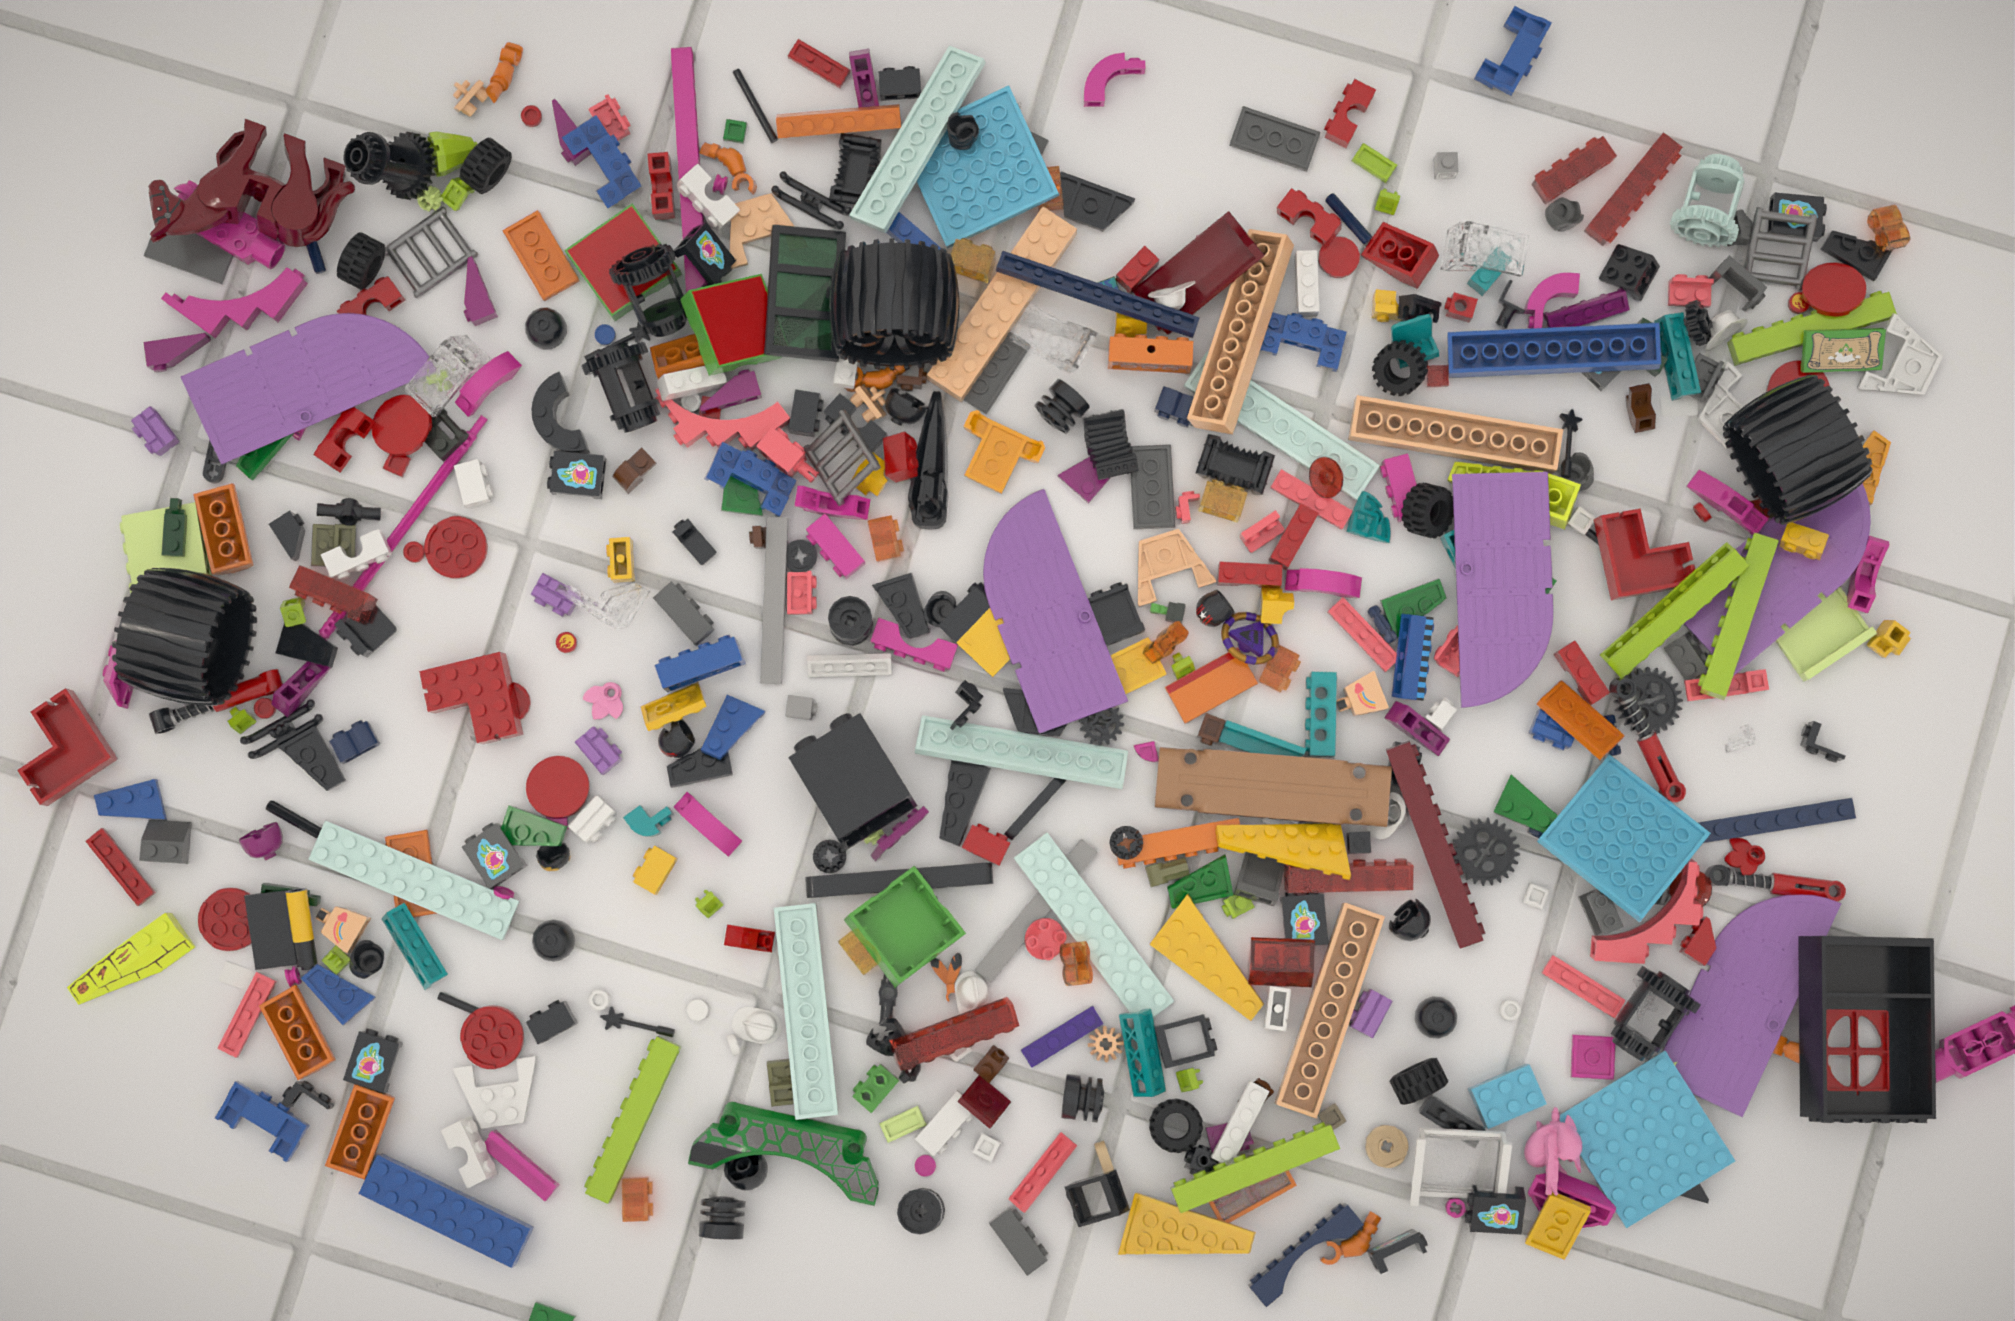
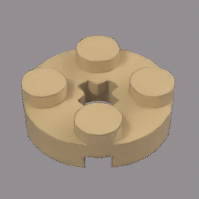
M1381 1125L1374 1128L1366 1137V1154L1376 1165L1384 1168H1393L1401 1164L1405 1159L1409 1147L1408 1140L1405 1134L1396 1127ZM1386 1140L1387 1143H1392L1390 1152L1381 1149L1383 1141Z

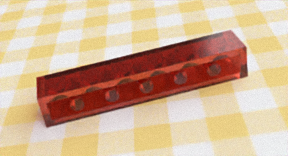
M1663 132L1589 223L1584 232L1602 246L1607 241L1611 244L1618 235L1616 232L1619 226L1624 228L1631 219L1628 216L1632 210L1636 212L1644 203L1641 201L1642 197L1645 194L1649 197L1656 188L1654 185L1657 179L1662 180L1669 172L1666 169L1670 163L1674 165L1682 156L1679 152L1683 147Z
M1396 858L1394 862H1386V859H1374V862L1355 859L1353 863H1349L1351 877L1350 880L1343 879L1342 875L1334 873L1327 875L1323 874L1322 870L1314 868L1307 870L1284 864V890L1287 893L1413 890L1414 865L1405 858Z
M1008 997L895 1038L890 1040L889 1043L901 1071L911 1070L920 1063L932 1062L936 1057L953 1054L955 1050L963 1047L969 1048L981 1040H990L997 1034L1011 1032L1020 1025L1013 1003Z

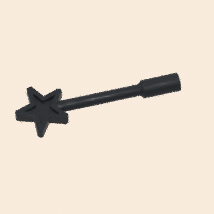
M638 322L637 327L629 329L632 334L603 349H597L584 356L587 362L593 360L596 353L626 343L635 338L636 343L642 338L648 341L651 339L645 327L640 326Z
M1573 409L1568 414L1561 413L1559 415L1564 421L1562 429L1567 428L1563 478L1571 477L1572 431L1576 432L1578 430L1577 423L1583 420L1580 417H1575Z
M610 1007L608 1015H600V1018L607 1021L605 1030H608L612 1025L620 1029V1024L654 1031L656 1034L674 1037L675 1029L656 1027L622 1019L624 1013L616 1014L613 1007Z

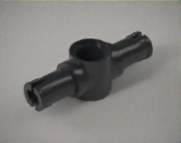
M345 498L340 503H336V505L317 503L316 516L335 517L341 524L352 526L357 521H361V519L380 521L381 508L362 507L357 500Z
M885 974L883 975V980L881 979L878 992L879 1005H881L879 1024L885 1018H893V1007L896 1006V998L898 996L897 987L893 986ZM885 987H891L894 990V996L891 999H886L883 996L882 992Z

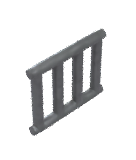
M445 207L435 211L385 247V254L391 257L414 289L413 293L416 298L466 265L469 257L472 256L474 259L478 256V253L474 249L471 250L447 217ZM437 220L442 222L465 254L457 261L452 259L429 227ZM423 231L448 266L440 273L436 272L413 240V237ZM404 243L407 244L431 278L422 285L419 284L396 252V249Z
M1756 207L1744 268L1761 282L1795 286L1796 289L1802 290L1817 215L1810 214L1808 217L1763 211L1764 209L1761 207ZM1762 219L1807 225L1805 237L1761 232ZM1758 240L1803 245L1801 257L1756 252ZM1754 260L1798 265L1797 278L1752 272Z
M845 409L839 411L840 416L810 445L807 444L803 447L807 457L815 470L819 472L820 478L838 506L845 503L844 499L872 471H877L881 468L878 460ZM844 423L849 432L819 460L815 451ZM854 439L859 448L829 476L824 467ZM864 455L869 464L839 492L834 483Z

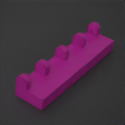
M1619 288L1617 291L1609 294H1601L1599 297L1587 301L1582 300L1580 303L1568 307L1563 306L1559 310L1544 312L1543 316L1545 321H1547L1548 328L1576 327L1629 311L1630 308L1626 291L1623 288Z

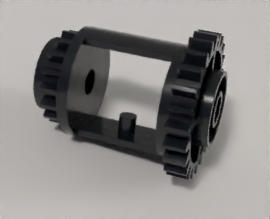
M365 132L361 135H356V138H351V141L345 147L343 160L346 171L350 172V176L354 177L361 184L374 185L383 180V183L388 184L386 190H391V195H395L396 198L411 200V198L417 199V195L423 196V190H429L427 183H433L430 177L435 176L432 169L436 168L437 165L433 164L432 161L436 157L431 155L434 152L433 148H429L431 142L426 141V137L421 136V134L413 132L400 133L399 137L394 136V142L389 141L387 143L382 135L374 132Z
M661 243L656 246L653 244L632 251L623 256L622 260H617L616 264L611 265L612 268L609 269V274L614 284L623 285L640 326L645 327L647 333H651L655 337L671 335L682 329L687 321V316L680 300L684 295L671 266L676 256L670 245H662ZM666 273L676 298L663 300L642 311L640 303L644 302L645 298L642 294L636 296L632 286L644 284Z
M628 342L616 345L596 353L593 360L581 365L585 375L593 374L594 378L599 377L613 415L609 416L611 422L615 421L618 430L623 429L624 433L658 421L656 416L660 415L657 407L660 404L659 399H653L640 365V361L643 360L642 355L648 353L645 342H639L630 346ZM622 369L635 406L633 407L630 406L617 371Z
M1644 966L1637 973L1643 980L1613 1022L1616 1026L1610 1033L1614 1036L1612 1039L1613 1043L1640 1061H1643L1644 1058L1650 1060L1655 1052L1659 1053L1686 1012L1689 1010L1696 1013L1701 1006L1699 1002L1688 995L1690 990L1660 970L1656 974ZM1649 991L1675 1007L1667 1020L1661 1019L1658 1026L1661 1029L1652 1041L1627 1025Z

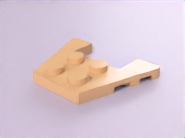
M772 193L735 203L740 211L731 219L729 252L736 259V262L731 266L732 269L748 265L743 244L770 237L772 225L794 226ZM785 235L790 253L808 248L801 236Z
M1179 529L1138 542V607L1157 601L1151 580L1192 568L1198 588L1216 583L1214 576L1206 568V565L1201 561Z

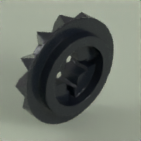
M801 539L788 544L787 567L794 572H806L812 569L817 561L815 547L810 542ZM798 548H800L802 554L807 555L803 558V565L799 559L794 558L798 555Z
M1121 826L1110 837V849L1120 859L1128 860L1135 858L1143 848V837L1134 827ZM1123 834H1125V837L1127 836V839H1135L1130 844L1129 852L1125 846L1117 845L1123 841Z
M825 840L815 847L813 862L820 871L835 873L844 866L846 851L839 842ZM828 847L832 854L839 855L832 858L831 866L827 859L820 858L827 854Z

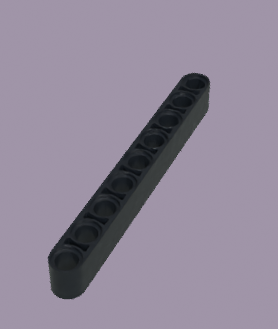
M992 863L917 868L932 889L994 884ZM909 869L805 877L807 898L880 893Z

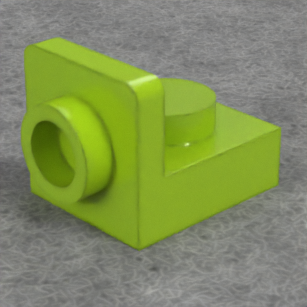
M460 177L453 178L441 195L442 201L454 211H458L470 193H474L475 190L462 181Z
M303 596L282 601L280 611L286 627L306 622L303 611L306 603Z
M1237 895L1222 900L1224 905L1221 906L1226 917L1231 916L1232 919L1255 908L1250 899Z

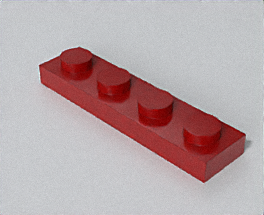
M104 828L99 829L85 841L137 906L142 905L156 893Z

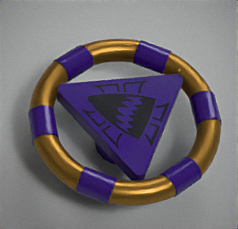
M1238 612L1233 614L1222 625L1221 638L1227 651L1239 661L1259 665L1269 662L1277 654L1279 648L1278 634L1272 624L1261 623L1260 615L1251 612ZM1244 619L1257 622L1229 631L1234 622ZM1263 627L1271 638V648L1265 655H1263ZM1229 636H1230L1231 638H1233L1235 641L1238 642V644H1237V645H1238V648H1239L1242 652H1244V653L1252 652V653H1254V654H1255L1256 656H1258V657L1245 655V654L1239 652V651L1234 647V645H1233L1232 641L1230 640Z

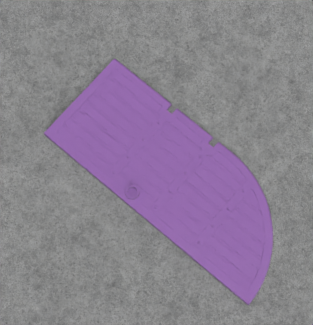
M340 313L322 316L294 327L297 332L295 336H291L290 331L287 330L250 346L253 353L247 356L243 349L181 376V380L222 465L433 373L437 369L421 345L399 327L373 316Z
M1548 472L1452 474L1461 708L1487 704L1515 690L1534 672L1549 644L1553 627V594H1545V588H1553L1551 546L1543 545V540H1551Z
M1863 483L1832 506L1793 522L1829 534L1820 560L1809 559L1803 554L1788 552L1779 547L1787 524L1781 525L1776 523L1774 517L1758 532V534L1777 539L1779 542L1734 675L1785 633L1781 628L1784 623L1788 628L1793 627L1822 602L1818 597L1820 593L1827 598L1854 572L1864 555L1871 526L1870 506ZM1746 541L1736 548V551L1744 558L1748 550L1744 549ZM1733 581L1729 583L1726 589L1713 597L1710 603L1704 605L1693 618L1684 623L1712 655L1715 649L1711 647L1714 636H1719L1721 628L1718 627L1721 615L1726 616L1728 608L1724 607L1728 595L1733 596L1735 590L1731 588Z
M1044 489L1034 492L1015 504L1003 516L993 531L985 553L983 578L986 597L994 619L1002 618L1004 622L997 627L1012 665L1020 663L1021 668L1016 669L1015 673L1040 734L1128 702V699Z
M1783 895L1756 903L1742 911L1723 928L1715 940L1716 950L1707 962V965L1711 966L1709 972L1704 969L1700 970L1689 994L1701 1006L1696 1013L1690 1011L1688 1015H1684L1663 1051L1667 1052L1673 1063L1677 1062L1675 1067L1694 1095L1743 1118L1799 997L1798 936H1827L1842 903L1815 895Z

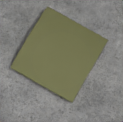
M313 524L311 566L326 567L321 554L339 546L345 549L348 557L354 558L356 525Z
M789 1059L767 1061L771 1107L794 1104Z

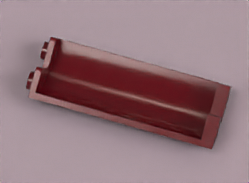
M1228 211L1132 291L1138 297L1155 302L1154 298L1148 297L1149 293L1195 281V284L1186 288L1185 303L1179 309V311L1193 315L1265 255L1230 211ZM1155 326L1156 329H1157L1159 332H1160L1161 330H1163L1167 335H1169L1171 332H1173V331H1170V330H1167V329H1164V328Z

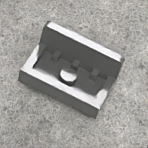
M1699 353L1694 362L1701 393L1690 396L1702 402L1706 397L1710 398L1715 390L1713 384L1715 380L1719 381L1725 369L1722 368L1724 365L1723 361L1716 362Z
M1689 631L1664 647V650L1685 680H1692L1708 669V667L1704 666L1708 654L1701 650L1699 640L1694 634L1691 635Z

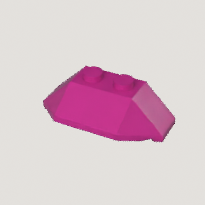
M111 645L108 652L109 662L103 669V681L117 706L128 709L134 687L118 678V673L114 670L117 663L112 660V656L116 654V648H113Z
M1558 1171V1194L1591 1207V1212L1582 1228L1598 1225L1607 1226L1616 1211V1206L1597 1186ZM1546 1173L1536 1175L1528 1189V1195L1532 1198L1539 1212L1548 1197L1545 1184Z

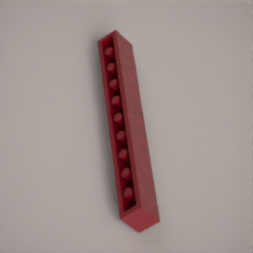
M1406 741L1387 748V755L1459 948L1461 949L1484 941L1482 935L1486 933L1482 922L1477 923L1475 915L1478 914L1475 903H1470L1467 895L1471 894L1467 882L1462 883L1460 878L1463 875L1460 863L1455 864L1453 856L1456 855L1452 843H1447L1445 837L1449 835L1445 823L1440 824L1438 816L1442 815L1437 803L1433 804L1431 796L1434 795L1430 783L1425 784L1423 777L1427 774L1423 763L1418 765L1416 757L1420 755L1416 744L1411 745L1410 741Z

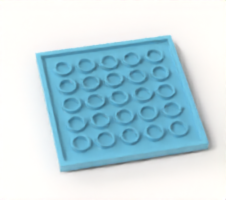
M1009 85L958 109L957 112L961 116L972 115L975 118L980 132L977 140L968 150L955 149L949 144L947 129L917 179L919 188L947 249L954 246V243L963 242L1060 196Z
M1609 754L1537 842L1640 923L1711 833Z
M1666 1051L1659 1053L1560 1114V1122L1565 1123L1567 1115L1573 1119L1582 1140L1580 1156L1605 1196L1616 1206L1615 1212L1625 1228L1630 1227L1735 1162L1732 1154Z

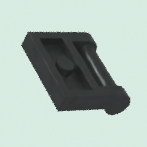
M439 407L432 416V428L424 442L444 462L468 439L469 434L464 429L461 430L447 415L448 412L444 407ZM441 421L455 434L453 440L438 426Z

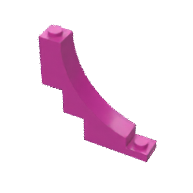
M286 267L273 282L245 297L220 301L201 299L189 295L184 301L175 293L170 296L165 292L161 299L216 339L230 319L245 330H248L261 311L279 323L308 283L303 279L305 275L296 268L292 271Z

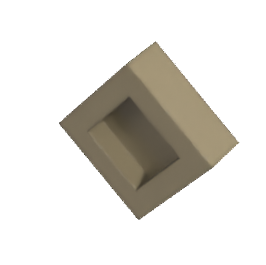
M1336 1103L1318 1113L1321 1122H1324L1325 1125L1330 1124L1333 1130L1347 1122Z

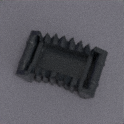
M841 133L839 139L840 161L838 162L840 168H837L839 174H835V185L831 186L829 201L853 205L857 203L881 162L878 159L881 158L882 139Z
M1123 409L1118 411L1111 410L1106 412V414H1093L1088 416V418H1082L1087 453L1090 455V461L1093 462V468H1096L1098 480L1110 479L1111 477L1123 474L1128 475L1129 473L1139 471L1136 453H1133V447H1131V443H1128L1125 412Z
M1208 434L1206 442L1203 444L1204 448L1195 474L1204 479L1210 476V482L1216 478L1217 485L1223 482L1224 488L1230 485L1231 490L1237 487L1238 492H1240L1244 488L1247 493L1251 489L1252 494L1263 495L1271 468L1273 467L1275 455L1266 451L1258 455L1257 450L1252 454L1251 449L1246 453L1245 448L1240 451L1238 446L1233 447V443L1230 445L1228 441L1223 443L1220 436Z

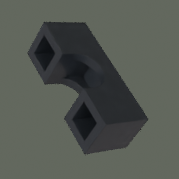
M839 393L823 411L826 416L825 420L831 425L840 416L839 411L845 409L851 418L856 411V406ZM872 420L866 426L857 428L873 453L883 443V438L888 437L887 433ZM844 423L839 427L842 430L840 433L843 436L849 432Z

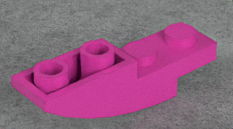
M1698 470L1686 485V487L1718 512L1722 511L1752 535L1754 532L1758 533L1768 521L1766 516L1753 507V503L1726 484L1701 470Z

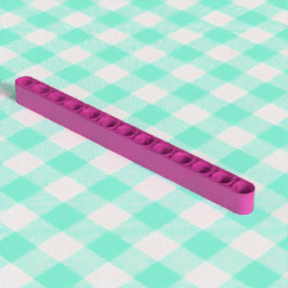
M692 47L671 48L679 180L695 165H700ZM680 193L682 236L684 239L694 227L704 223V216L702 212L699 213L695 210L692 201L688 197H684ZM684 255L687 293L689 290L701 288L706 280L687 256Z

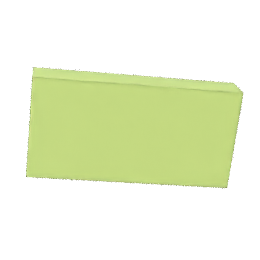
M918 1105L879 1123L888 1143L927 1125Z

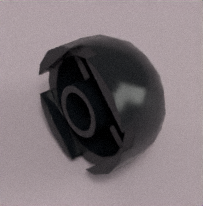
M548 307L538 308L527 317L525 333L528 340L534 346L543 350L558 347L564 337H566L567 324L563 316L556 310Z
M892 387L885 400V408L892 417L891 421L899 426H902L903 423L910 425L918 422L925 414L928 406H924L925 403L907 392L900 394V389Z
M1415 899V902L1408 900L1402 904L1393 914L1397 916L1394 922L1391 920L1389 922V930L1401 940L1414 941L1425 937L1429 932L1431 916L1428 909L1418 899Z
M554 919L544 921L538 925L533 933V949L544 960L559 961L569 956L574 949L575 936L571 927L563 921Z
M1432 996L1419 1003L1415 1011L1414 1020L1417 1028L1423 1035L1429 1038L1440 1039L1453 1032L1457 1024L1458 1015L1455 1007L1449 1000L1443 997Z
M751 1155L726 1162L724 1167V1174L728 1181L735 1188L744 1191L758 1188L764 1182L768 1173L767 1161L763 1155Z

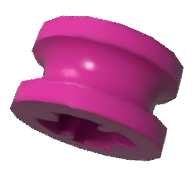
M717 174L713 184V192L719 191L723 195L727 187L728 177L722 178L720 174Z
M296 966L292 967V970L285 969V977L290 987L294 986L295 983L298 985L302 983L300 972Z
M1458 1198L1449 1199L1445 1205L1447 1214L1453 1218L1463 1216L1466 1210L1464 1202ZM1453 1202L1461 1205L1460 1212L1457 1214L1454 1211H1450V1207H1453L1451 1206Z

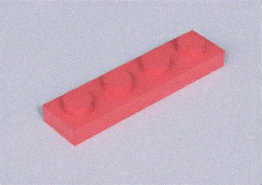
M1282 469L1270 487L1298 505L1302 503L1318 512L1319 517L1341 530L1352 514L1351 509Z
M1344 597L1328 610L1327 613L1384 672L1396 663L1397 653Z
M1554 955L1550 957L1541 972L1612 1018H1616L1626 1001Z
M260 972L255 973L217 1049L235 1058L239 1057L262 1012L259 1005L268 1000L277 982L276 980Z
M1060 1132L1009 1197V1200L1025 1213L1077 1145Z

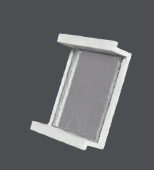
M1419 1127L1410 1206H1418L1420 1196L1467 1199V1194L1472 1191V1185H1477L1478 1192L1506 1193L1512 1142H1507L1505 1132Z

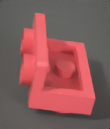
M609 94L605 95V100L590 107L588 110L592 117L597 115L609 135L614 134L619 141L630 134L628 127L631 125L626 116L621 117L618 112L621 107L615 98L611 99Z
M812 571L787 572L788 615L813 614V609L817 608V598L813 597V588H817V578L813 576Z
M1458 625L1448 633L1447 640L1442 646L1437 648L1434 656L1438 666L1456 677L1460 675Z

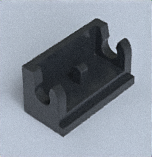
M1417 294L1399 296L1398 319L1407 321L1420 315L1433 314L1432 320L1434 323H1437L1442 302Z

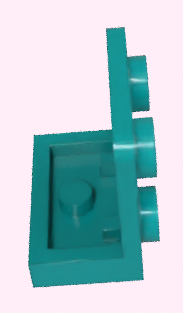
M1430 314L1420 315L1404 322L1401 321L1391 327V343L1393 341L1400 342L1401 340H1406L1407 344L1410 341L1413 342L1415 348L1417 346L1421 348V354L1425 353L1424 361L1439 357V350L1432 337V318ZM1395 358L1400 369L1408 367L1404 360Z

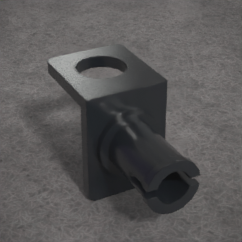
M1512 280L1508 281L1498 300L1499 303L1503 304V309L1495 323L1500 326L1505 318L1502 325L1505 329L1508 328L1514 313L1524 314L1526 311L1504 300L1513 282Z

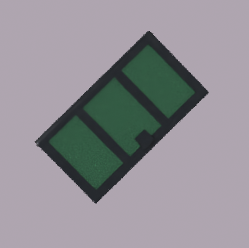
M772 225L765 355L832 362L839 361L832 337L829 301L833 268L837 255L840 254L841 250H845L846 232Z

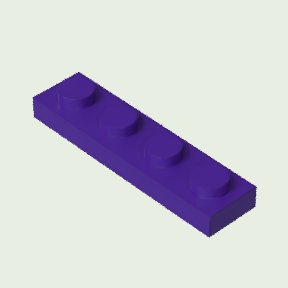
M1091 1006L1021 1049V1052L1031 1068L1104 1023L1094 1007Z

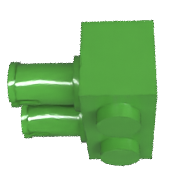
M874 1064L866 1073L869 1076L864 1083L860 1080L853 1088L855 1094L852 1097L870 1113L876 1109L900 1081L882 1064L878 1067Z

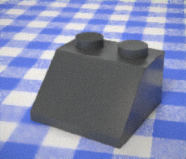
M149 820L141 839L139 861L188 864L192 822Z

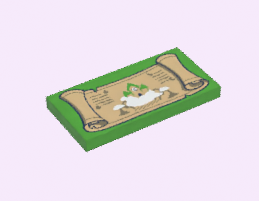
M1886 329L1804 330L1801 371L1804 373L1882 370Z

